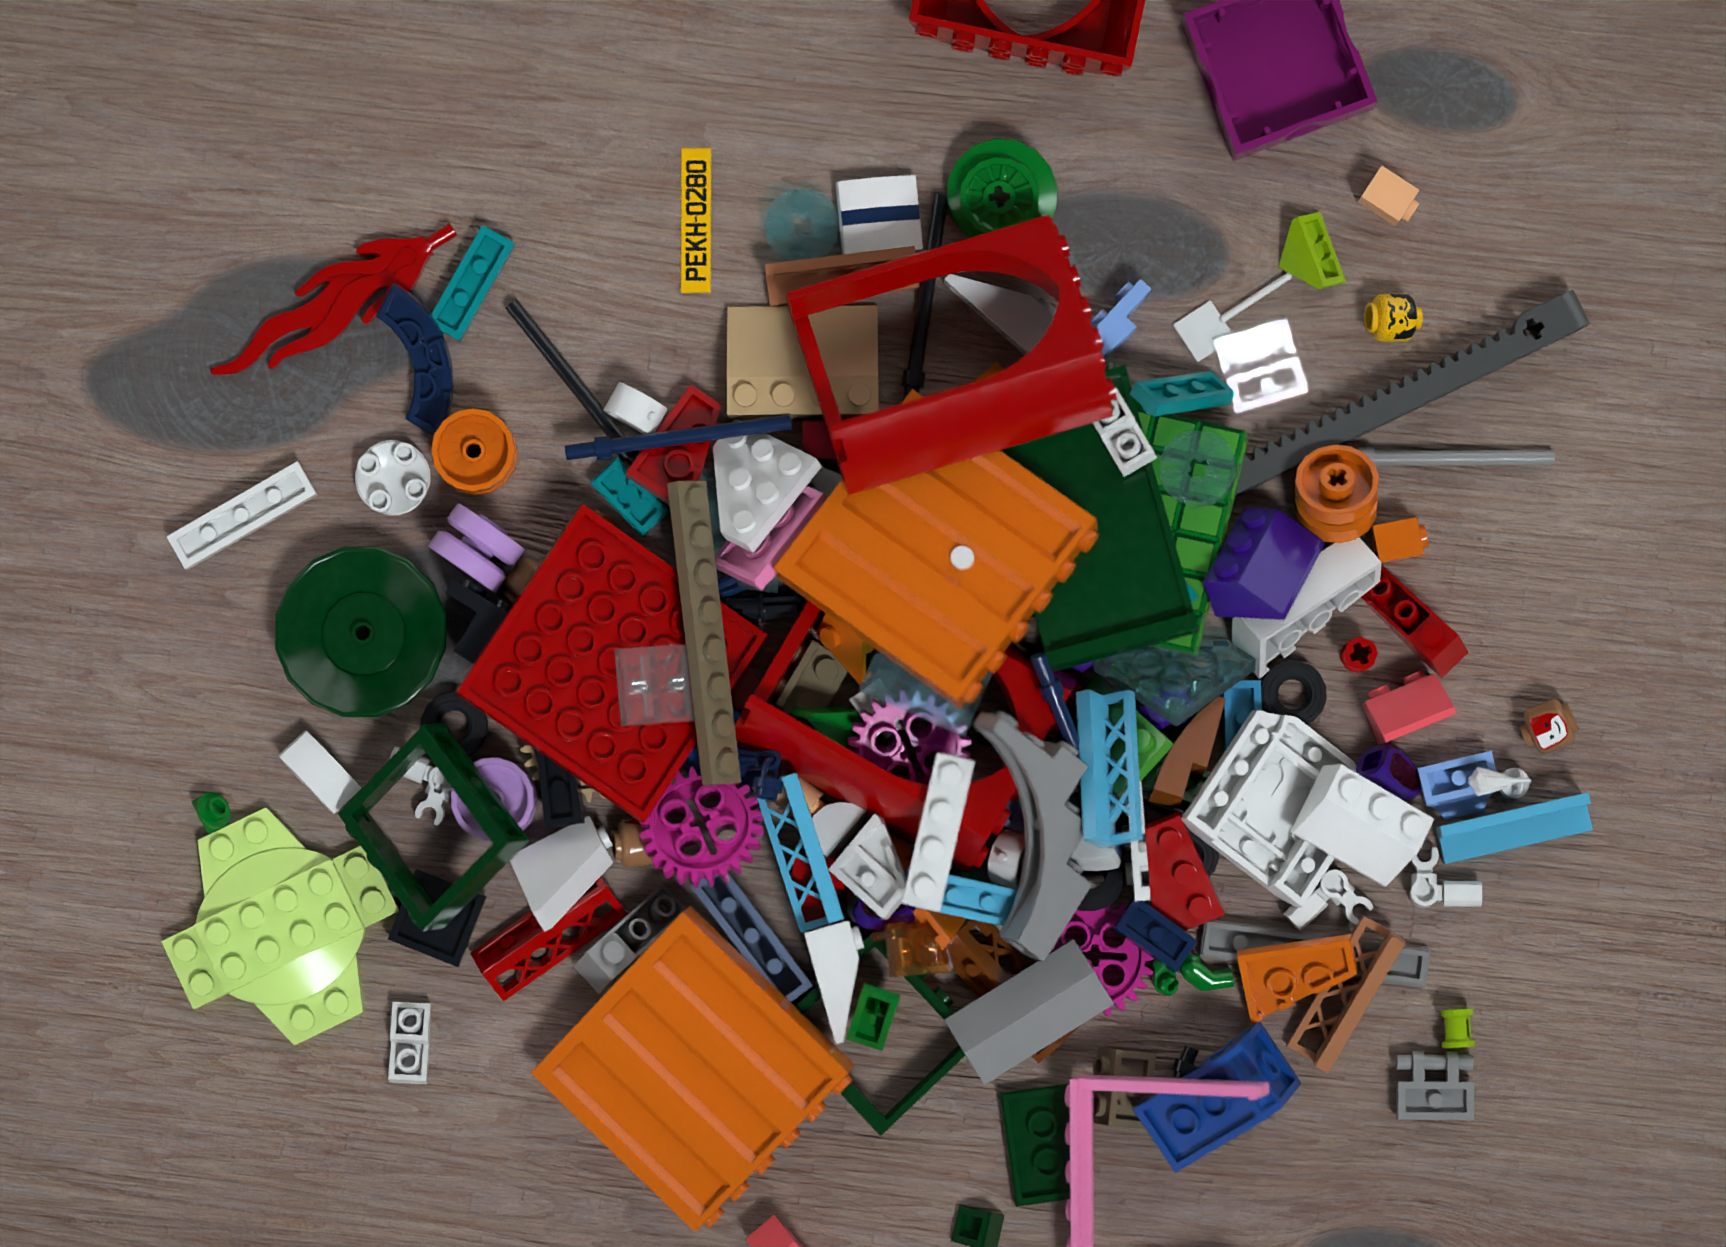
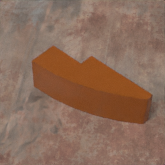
M1218 696L1203 708L1185 727L1170 749L1156 777L1148 801L1178 809L1183 799L1189 776L1202 779L1208 766L1226 698Z

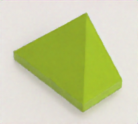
M1316 212L1292 219L1278 267L1318 290L1346 282L1321 213Z

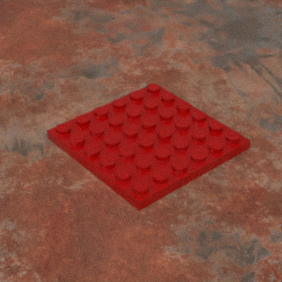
M582 504L576 510L454 693L641 823L647 820L697 743L678 572ZM720 601L730 689L732 690L767 634Z

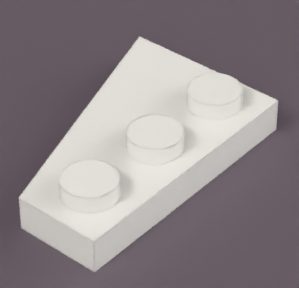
M1142 781L1140 782L1143 840L1123 844L1124 848L1131 847L1132 862H1126L1125 869L1127 885H1134L1135 901L1150 900ZM1130 819L1129 825H1122V833L1130 832Z

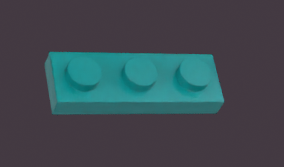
M484 225L481 226L431 314L442 333L461 343L516 246L514 242Z
M1206 371L1137 381L1134 383L1130 395L1141 404V408L1146 413L1153 416H1161L1230 405L1236 392L1215 373Z

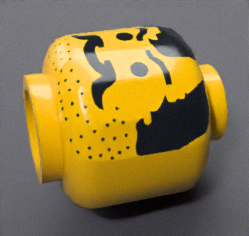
M1381 293L1374 297L1372 303L1366 305L1364 313L1365 329L1368 333L1372 334L1376 341L1408 342L1414 336L1416 329H1420L1422 326L1421 307H1416L1414 299L1408 294Z

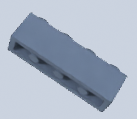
M728 871L729 882L727 883L718 875L715 876L714 887L709 886L706 878H701L698 888H694V885H691V888L743 957L790 1002L813 986V983Z

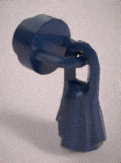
M744 743L737 744L740 774L761 771V776L754 777L752 789L755 790L754 796L763 800L776 801L778 794H782L784 785L782 781L778 780L779 765L781 763L780 753L775 750L753 748ZM773 770L772 778L766 777L767 771Z

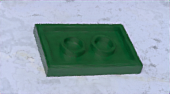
M1070 1083L1000 1093L1016 1207L1071 1198L1070 1183L1066 1181V1165L1070 1160V1145H1067L1065 1139L1066 1126L1070 1122V1107H1067L1065 1103V1091Z

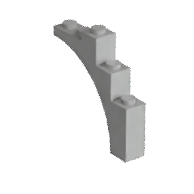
M981 712L973 725L994 745L1008 766L1019 793L1025 827V855L1021 881L1013 907L999 936L1024 955L1044 962L1092 885L1081 876L1083 869L1069 860L1083 838V819L1079 817L1081 811L1073 804L1067 802V799L1088 766L1077 758L1079 752L1071 745L1063 741H1059L1058 744L1040 741L1028 733L1023 735L1016 730L1018 723L1006 714L998 712L995 716Z

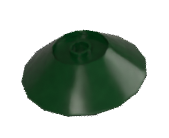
M344 546L311 560L288 583L275 614V650L287 680L312 705L341 717H379L408 705L433 681L446 650V613L433 582L410 559L378 546ZM360 627L369 628L370 636L368 639H358L357 631Z

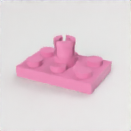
M806 486L754 553L727 540L715 554L716 568L762 591L775 576L773 567L823 505L827 496L820 491Z

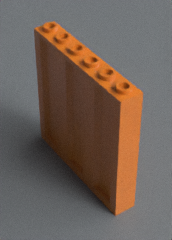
M912 389L902 403L916 400L923 396ZM998 450L848 495L844 480L842 479L773 569L779 580L960 710L965 702L971 704L977 698L983 688L980 682L989 671L995 673L1000 668L1006 658V654L1003 652L1012 641L1018 643L1023 638L1030 626L1027 623L1029 618L1035 611L1041 613L1046 608L1053 596L1050 593L1052 588L1058 581L1063 583L1068 579L1076 566L1073 562L1081 550L1085 553L1088 552L1096 542L1099 534L1096 532L1098 526L1095 517ZM966 546L972 550L974 562L968 569L961 570L953 566L951 553L956 547Z
M689 906L533 1069L531 1074L696 1232L703 1224L710 1228L725 1212L720 1206L729 1197L735 1202L750 1187L745 1180L754 1171L761 1175L776 1160L771 1153L780 1144L786 1149L801 1134L796 1127L805 1118L811 1123L827 1107L822 1100L831 1091L838 1096L853 1080L848 1073L854 1068L855 1064L699 913Z

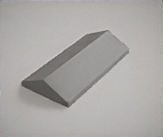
M1073 939L1050 953L1044 962L1041 960L1037 961L944 1019L985 1085L1114 1005Z

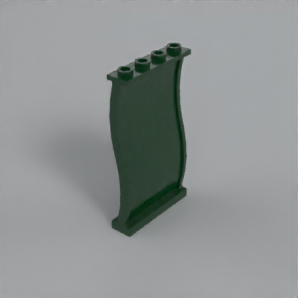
M1116 363L1105 364L1106 369H1104L1106 379H1112L1114 388L1118 389L1143 432L1135 400L1130 395L1131 385L1126 365L1117 367ZM1093 423L1000 450L1097 519L1098 530L1096 532L1099 536L1094 545L1086 553L1081 550L1073 561L1076 566L1068 579L1063 583L1058 581L1052 588L1050 593L1053 596L1041 613L1034 612L1045 654L1052 672L1199 633L1197 619L1152 461L1124 477Z

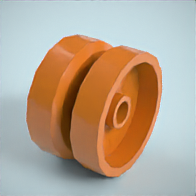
M475 408L457 411L443 420L434 434L431 448L434 466L443 480L459 492L474 496L494 493L506 485L516 471L519 456L516 439L503 420L489 411ZM473 445L481 448V453L476 458H471V454L468 451Z
M1343 445L1321 447L1305 456L1297 468L1295 480L1294 511L1298 523L1322 539L1323 542H1348L1356 540L1368 532L1376 520L1378 507L1379 475L1374 462L1365 453L1351 446Z

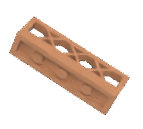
M915 246L765 264L770 306L787 305L786 292L916 254ZM919 283L886 293L919 289Z
M1362 915L1351 934L1353 948L1356 946L1358 954L1355 956L1356 962H1360L1363 973L1359 982L1342 986L1341 982L1338 984V988L1331 990L1328 988L1316 994L1286 1044L1287 1047L1312 1060L1315 1067L1327 1074L1405 945L1403 937L1365 915ZM1366 927L1385 937L1378 950L1362 954L1358 940ZM1372 958L1366 968L1364 959ZM1353 990L1350 997L1346 1001L1344 992ZM1340 993L1344 1006L1340 1014L1323 1019L1320 1008L1323 999ZM1317 1011L1319 1020L1310 1022ZM1334 1022L1327 1034L1325 1025ZM1321 1026L1324 1041L1317 1052L1298 1043L1305 1030Z

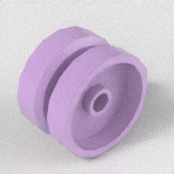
M457 503L447 519L449 524L464 536L459 540L447 531L438 530L428 544V547L496 594L506 580V575L503 570L490 562L492 557L495 556L508 566H516L526 550L507 536L508 532L482 514L476 515L465 506Z
M482 758L473 762L493 791L500 795L501 802L524 831L532 823L538 807L537 789L531 776L519 765L502 758ZM452 788L451 809L458 824L470 835L485 841H491Z

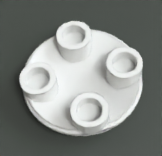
M387 440L370 447L359 459L355 472L356 488L361 499L371 509L385 515H401L415 509L426 497L431 481L429 465L422 453L411 444L398 440Z

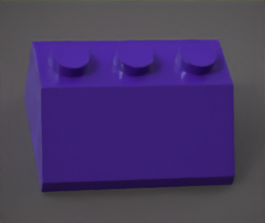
M1244 508L1203 581L1214 615L1216 617L1285 620L1324 547L1322 539L1279 509Z

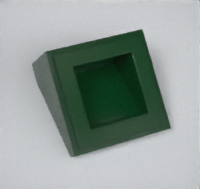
M959 1204L951 1242L969 1247H998L1004 1215Z

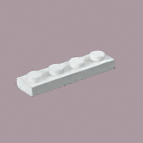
M297 461L166 537L183 567L188 570L318 494L302 466Z
M937 753L902 900L903 904L940 912L975 761Z

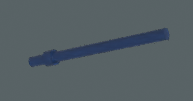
M788 414L610 439V436L594 437L593 442L565 445V454L567 460L595 456L597 460L613 458L612 454L791 430V417Z
M1045 652L1036 653L1031 657V661L1040 681L1038 689L1043 701L1049 703L1064 742L1079 752V737L1062 697L1065 691L1059 677H1054ZM1122 844L1114 845L1118 856L1124 855L1125 851Z

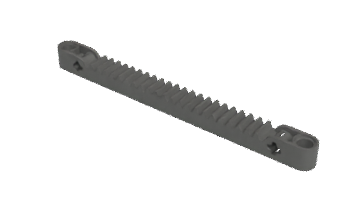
M1574 290L1557 296L1522 314L1514 322L1510 335L1503 329H1500L1494 335L1495 341L1488 335L1481 341V347L1476 342L1471 343L1467 348L1468 354L1463 349H1459L1454 354V360L1448 355L1440 361L1441 367L1432 362L1427 367V373L1421 368L1413 374L1414 381L1408 375H1405L1400 380V387L1394 381L1386 387L1387 394L1379 388L1373 393V400L1369 396L1364 395L1360 399V407L1352 401L1346 406V413L1337 408L1333 412V421L1326 414L1320 418V428L1313 421L1306 425V434L1300 428H1296L1292 433L1293 441L1285 434L1279 438V447L1272 441H1269L1265 446L1266 454L1258 447L1255 448L1252 452V461L1246 455L1244 456L1235 497L1297 468L1305 456L1318 448L1330 445H1344L1588 326L1590 322ZM1527 323L1531 328L1536 326L1539 328L1540 332L1535 336L1536 340L1532 335L1526 337L1523 334V331L1527 328Z

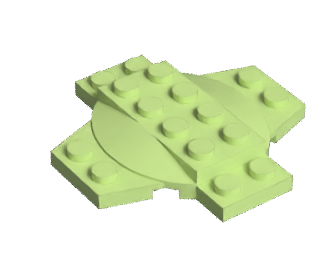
M267 807L199 839L198 848L204 900L197 914L196 923L194 926L161 941L193 1010L230 994L238 999L254 1003L293 1045L302 1043L364 1013L357 952L361 942L364 940L366 927L398 913L399 907L393 894L388 889L387 881L379 870L369 863L363 848L359 846L334 859L325 854L307 850L297 837Z

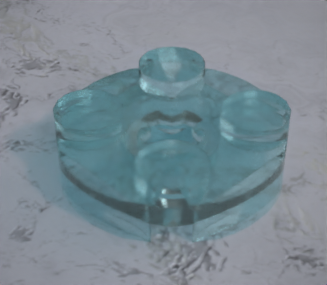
M810 189L788 190L779 195L768 208L765 221L767 242L774 253L785 261L826 257L834 248L840 231L838 214L832 202L822 193ZM797 217L802 221L806 218L811 220L812 223L809 225L811 233L807 236L803 233L798 236L793 233L795 229L793 221Z
M1195 430L1183 432L1166 445L1161 457L1160 479L1164 488L1176 501L1193 508L1210 506L1222 500L1230 492L1237 477L1236 460L1231 448L1220 436L1214 433ZM1196 459L1199 463L1204 460L1207 461L1208 466L1205 468L1207 474L1203 478H1200L1198 475L1193 478L1189 476L1188 473L1192 470L1189 463L1192 460Z

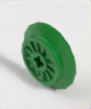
M994 138L975 144L958 158L948 178L947 203L953 221L969 238L1050 214L1052 219L1057 207L1058 187L1051 166L1037 150L1018 140ZM998 186H1002L1003 192L1010 193V197L1005 200L1004 204H1000L999 198L992 197Z

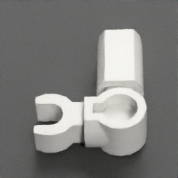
M395 746L393 748L390 758L400 749L399 747ZM421 757L403 777L420 784L423 780L428 781L425 793L428 794L427 799L417 806L415 817L420 819L424 809L432 807L437 814L434 825L438 826L445 816L443 802L444 800L449 801L452 787L439 769L430 765V759Z
M1437 847L1431 848V858L1428 862H1421L1417 854L1410 861L1411 865L1415 868V873L1411 874L1409 898L1416 907L1422 909L1429 908L1435 902H1442L1443 907L1482 906V881H1443L1442 885H1437V874L1433 873V867L1439 859Z
M1327 869L1303 907L1291 905L1283 915L1297 930L1302 932L1328 906L1326 903L1328 899L1336 906L1341 904L1345 918L1356 925L1359 920L1353 914V907L1359 903L1369 911L1374 907L1368 898L1356 896L1353 893L1355 887L1348 881L1343 872Z

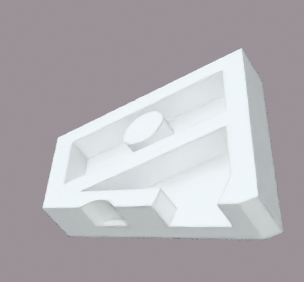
M874 814L828 870L882 919L888 920L902 903L907 878L884 819L879 814Z

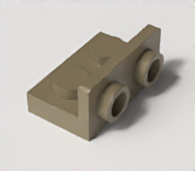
M812 640L809 647L802 644L792 661V664L797 666L790 679L783 677L773 693V696L778 699L775 707L789 715L795 707H828L848 671L830 650L821 646L818 642Z
M1099 1047L1093 1063L1094 1075L1154 1077L1156 1053ZM1093 1091V1123L1146 1129L1133 1108L1152 1096V1093Z

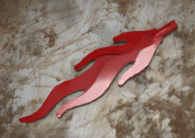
M449 223L426 238L422 235L411 239L385 238L360 245L356 249L359 255H379V257L373 260L340 262L326 266L315 273L304 285L296 290L295 295L298 298L304 297L321 284L329 282L317 297L295 310L280 313L267 319L258 329L240 357L230 363L210 369V373L213 375H230L248 369L278 339L304 328H311V330L305 337L277 350L268 362V368L274 370L286 358L328 345L344 332L363 304L376 291L388 287L386 293L369 306L363 315L362 322L365 325L369 324L376 317L392 285L397 283L411 293L426 263L434 255L432 251L458 236Z

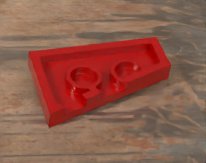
M690 385L655 433L716 425L722 405ZM712 440L642 450L626 471V477L670 506L667 484L675 481H700Z
M1178 811L1146 824L1145 836L1152 908L1182 930L1187 931L1225 915V912L1190 832L1181 820L1182 814Z

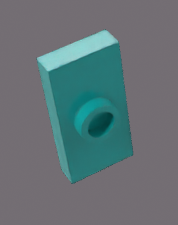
M616 457L590 483L643 538L670 511L656 496L628 479L626 471L629 468Z

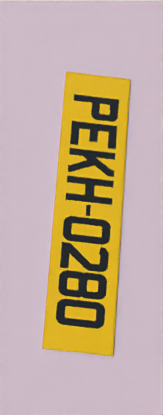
M681 148V293H711V148Z

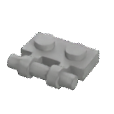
M1412 1051L1411 1054H1397L1396 1069L1411 1070L1412 1081H1396V1119L1474 1120V1082L1459 1081V1070H1473V1055H1459L1458 1051H1446L1445 1055H1424V1051ZM1425 1070H1445L1446 1081H1425Z

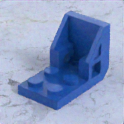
M1257 1022L1247 1027L1206 1058L1196 1070L1181 1079L1269 1082L1268 1095L1257 1100H1248V1097L1155 1093L1137 1104L1133 1110L1176 1173L1269 1118L1285 1105L1302 1083L1262 1023Z

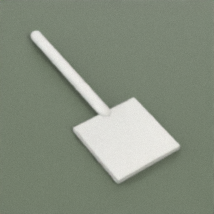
M1287 272L1223 315L1219 314L1210 300L1173 324L1197 363L1235 338L1225 323L1227 320L1289 281L1292 275Z

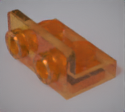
M920 921L912 922V929H907V922L884 924L885 932L871 933V941L886 940L890 977L955 972L952 941L942 950L934 940L938 933L928 921L923 923Z

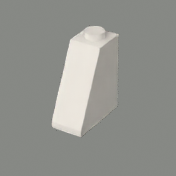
M590 816L585 817V823L569 825L520 850L510 860L530 908L544 932L551 929L613 864V860L607 850L613 846V843L605 827L596 828Z

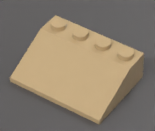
M878 305L839 306L808 315L841 419H852L879 411ZM788 306L727 307L728 420H734L735 418L738 420H752L790 414L791 419H824Z

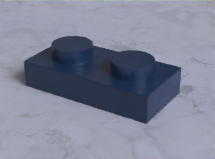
M1135 897L1130 901L1112 928L1173 973L1178 971L1197 943L1195 938L1144 901H1135Z

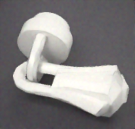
M1477 767L1468 780L1469 786L1473 788L1477 796L1500 791L1504 797L1509 799L1522 797L1528 791L1529 783L1532 782L1527 774L1519 768H1510L1499 773Z

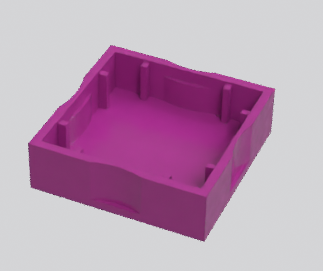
M1219 0L1186 12L1182 16L1181 24L1233 161L1371 111L1378 103L1360 53L1348 35L1344 21V11L1339 0Z

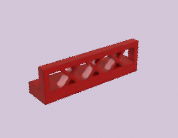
M600 876L551 929L544 932L531 910L470 954L481 974L504 1002L628 914L611 892L602 876ZM607 900L614 908L602 917H592L594 909ZM580 926L577 935L571 939H561L563 931L568 927ZM538 948H549L547 956L540 961H530L531 954ZM508 969L518 970L516 977L504 986L496 979Z

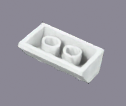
M1342 764L1323 765L1291 833L1381 886L1386 887L1419 852L1434 818Z

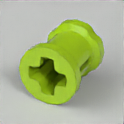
M1474 1009L1440 1010V1016L1444 1017L1445 1041L1442 1042V1048L1476 1047V1041L1472 1039L1470 1018L1474 1014Z

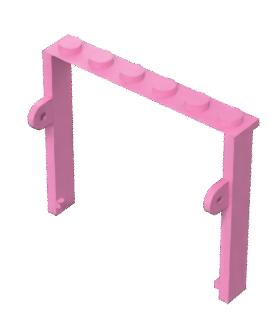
M1079 1075L1070 1079V1084L1067 1085L1065 1091V1103L1067 1107H1070V1122L1066 1126L1065 1139L1067 1145H1070V1160L1066 1165V1181L1070 1183L1071 1198L1068 1199L1066 1204V1218L1068 1221H1071V1236L1068 1237L1066 1247H1094L1093 1091L1248 1097V1100H1257L1269 1094V1082Z

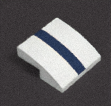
M916 175L864 178L835 183L842 255L915 246L916 252L923 249Z

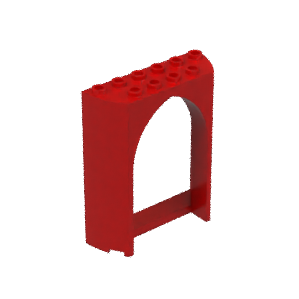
M913 0L909 22L915 28V34L952 43L951 48L957 51L972 53L973 49L976 48L988 51L989 57L999 60H1010V56L1024 58L1026 65L1037 68H1046L1048 63L1062 66V72L1076 76H1082L1084 71L1121 77L1122 72L1132 67L1145 0H1092L1082 11L1065 23L1048 31L1021 36L1005 25L990 10L984 0Z
M1050 214L786 292L788 310L848 495L1113 416L1111 401L1117 400V395L1112 379H1106L1104 369H1106V365L1101 351L1103 349L1102 339L1098 328L1092 326L1090 320L1092 313L1086 295L1081 296L1079 287H1081L1080 278L1076 266L1070 265L1068 259L1070 252L1065 235L1059 234L1056 224H1053ZM966 271H990L1022 278L1045 290L1058 302L1052 323L1042 339L1027 355L1007 369L973 383L845 421L841 419L808 315L929 279Z
M807 601L756 691L748 698L744 706L745 709L735 725L736 740L753 748L779 752L781 755L779 766L793 774L797 773L798 777L838 800L852 803L866 810V816L870 818L874 814H879L884 819L887 828L916 844L929 785L911 782L883 770L768 704L822 611L810 601ZM1012 641L1003 652L1006 654L1004 662L995 673L991 674L999 683L1007 698L1013 720L1018 723L1016 730L1023 735L1025 733L1031 734L1040 741H1044L1047 734L1054 738L1059 728L1049 703L1043 701L1038 689L1040 681L1031 661V657L1036 653ZM1065 669L1053 672L1054 677H1059L1065 691L1062 696L1064 702L1073 705L1076 700V692L1081 691L1083 685L1077 682L1079 677ZM1008 766L988 777L969 784L951 861L952 865L966 873L969 872L972 865L980 868L990 848L984 845L991 832L997 836L999 835L1012 812L1006 808L1009 800L1015 803L1019 800V793Z

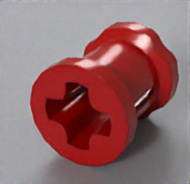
M1356 637L1344 644L1341 649L1340 658L1346 669L1359 673L1375 664L1378 651L1373 641L1363 637ZM1353 645H1356L1359 650L1364 648L1367 650L1368 655L1363 658L1364 665L1359 660H1351L1350 655L1354 652Z

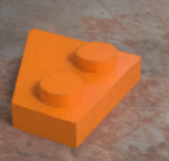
M825 613L816 632L817 637L860 686L872 681L873 671L866 667V654L872 652L873 647Z

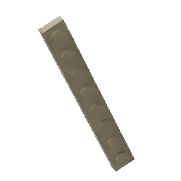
M675 481L668 483L667 486L702 785L712 786L740 783L741 774L706 481Z

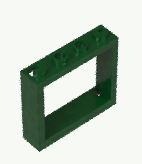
M444 723L422 725L338 813L345 823L348 834L358 841L366 852L369 863L379 870L387 881L389 891L400 899L409 912L411 921L417 927H420L422 931L444 928L530 841ZM425 753L428 754L493 843L435 903L432 902L368 813Z
M874 931L863 942L864 948L857 950L860 961L876 947L943 1019L954 1014L949 1009L954 1002L939 986L933 991L923 981L928 974L913 959L906 963L896 953L901 946L887 931L881 936ZM819 984L795 1006L802 1014L808 1011L822 997ZM958 1045L884 1116L852 1082L840 1094L881 1136L965 1056V1053L960 1045Z

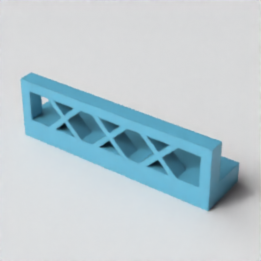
M1090 689L1076 692L1079 759L1088 766L1081 777L1084 841L1102 848L1143 840L1135 692L1125 690L1101 695ZM1123 702L1124 714L1118 723L1114 725L1109 721V705ZM1120 737L1125 741L1126 751L1120 760L1116 762L1111 757V747ZM1122 774L1127 778L1128 788L1122 797L1118 799L1113 794V784ZM1124 811L1129 815L1130 832L1115 834V821Z
M794 773L779 779L784 783L783 786H785L790 801L783 815L769 809L766 800L757 799L800 933L842 920L844 916L798 774ZM791 808L796 822L787 818ZM771 814L780 818L776 829ZM784 821L799 829L801 839L795 851L782 846L779 842L777 835ZM802 845H804L808 858L798 854ZM783 851L792 855L788 865L786 864ZM796 857L809 863L813 872L806 888L792 881L789 873ZM814 881L816 882L819 894L810 890ZM794 887L804 891L800 901H798ZM808 894L822 900L826 917L805 923L801 906Z
M1589 792L1435 827L1443 864L1592 831L1593 828L1587 804H1591Z
M907 866V868H906V873H905L906 878H908V875H909V871H910V867H909V866ZM948 875L940 913L1003 926L1013 907L1018 890Z

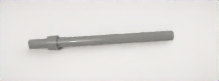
M1358 447L1357 449L1365 453L1374 462L1375 466L1554 465L1555 463L1554 450L1374 451V447Z

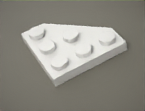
M766 433L718 439L713 446L720 531L725 539L754 553L822 466L817 458Z

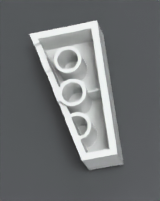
M1360 538L1343 543L1330 542L1325 547V550L1320 552L1285 620L1232 617V649L1260 679L1270 671L1266 664L1279 654L1285 659L1295 651L1296 647L1294 644L1308 630L1316 634L1326 626L1334 609L1337 608L1338 611L1343 612L1378 584L1381 578L1382 562Z

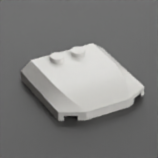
M1253 710L1181 820L1191 832L1276 897L1295 907H1303L1334 858L1292 834L1291 830L1323 765L1342 764L1356 772L1357 766L1353 760L1299 718Z

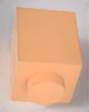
M1381 166L1358 203L1393 226H1396L1401 218L1408 222L1420 203L1414 198L1419 189L1384 166Z

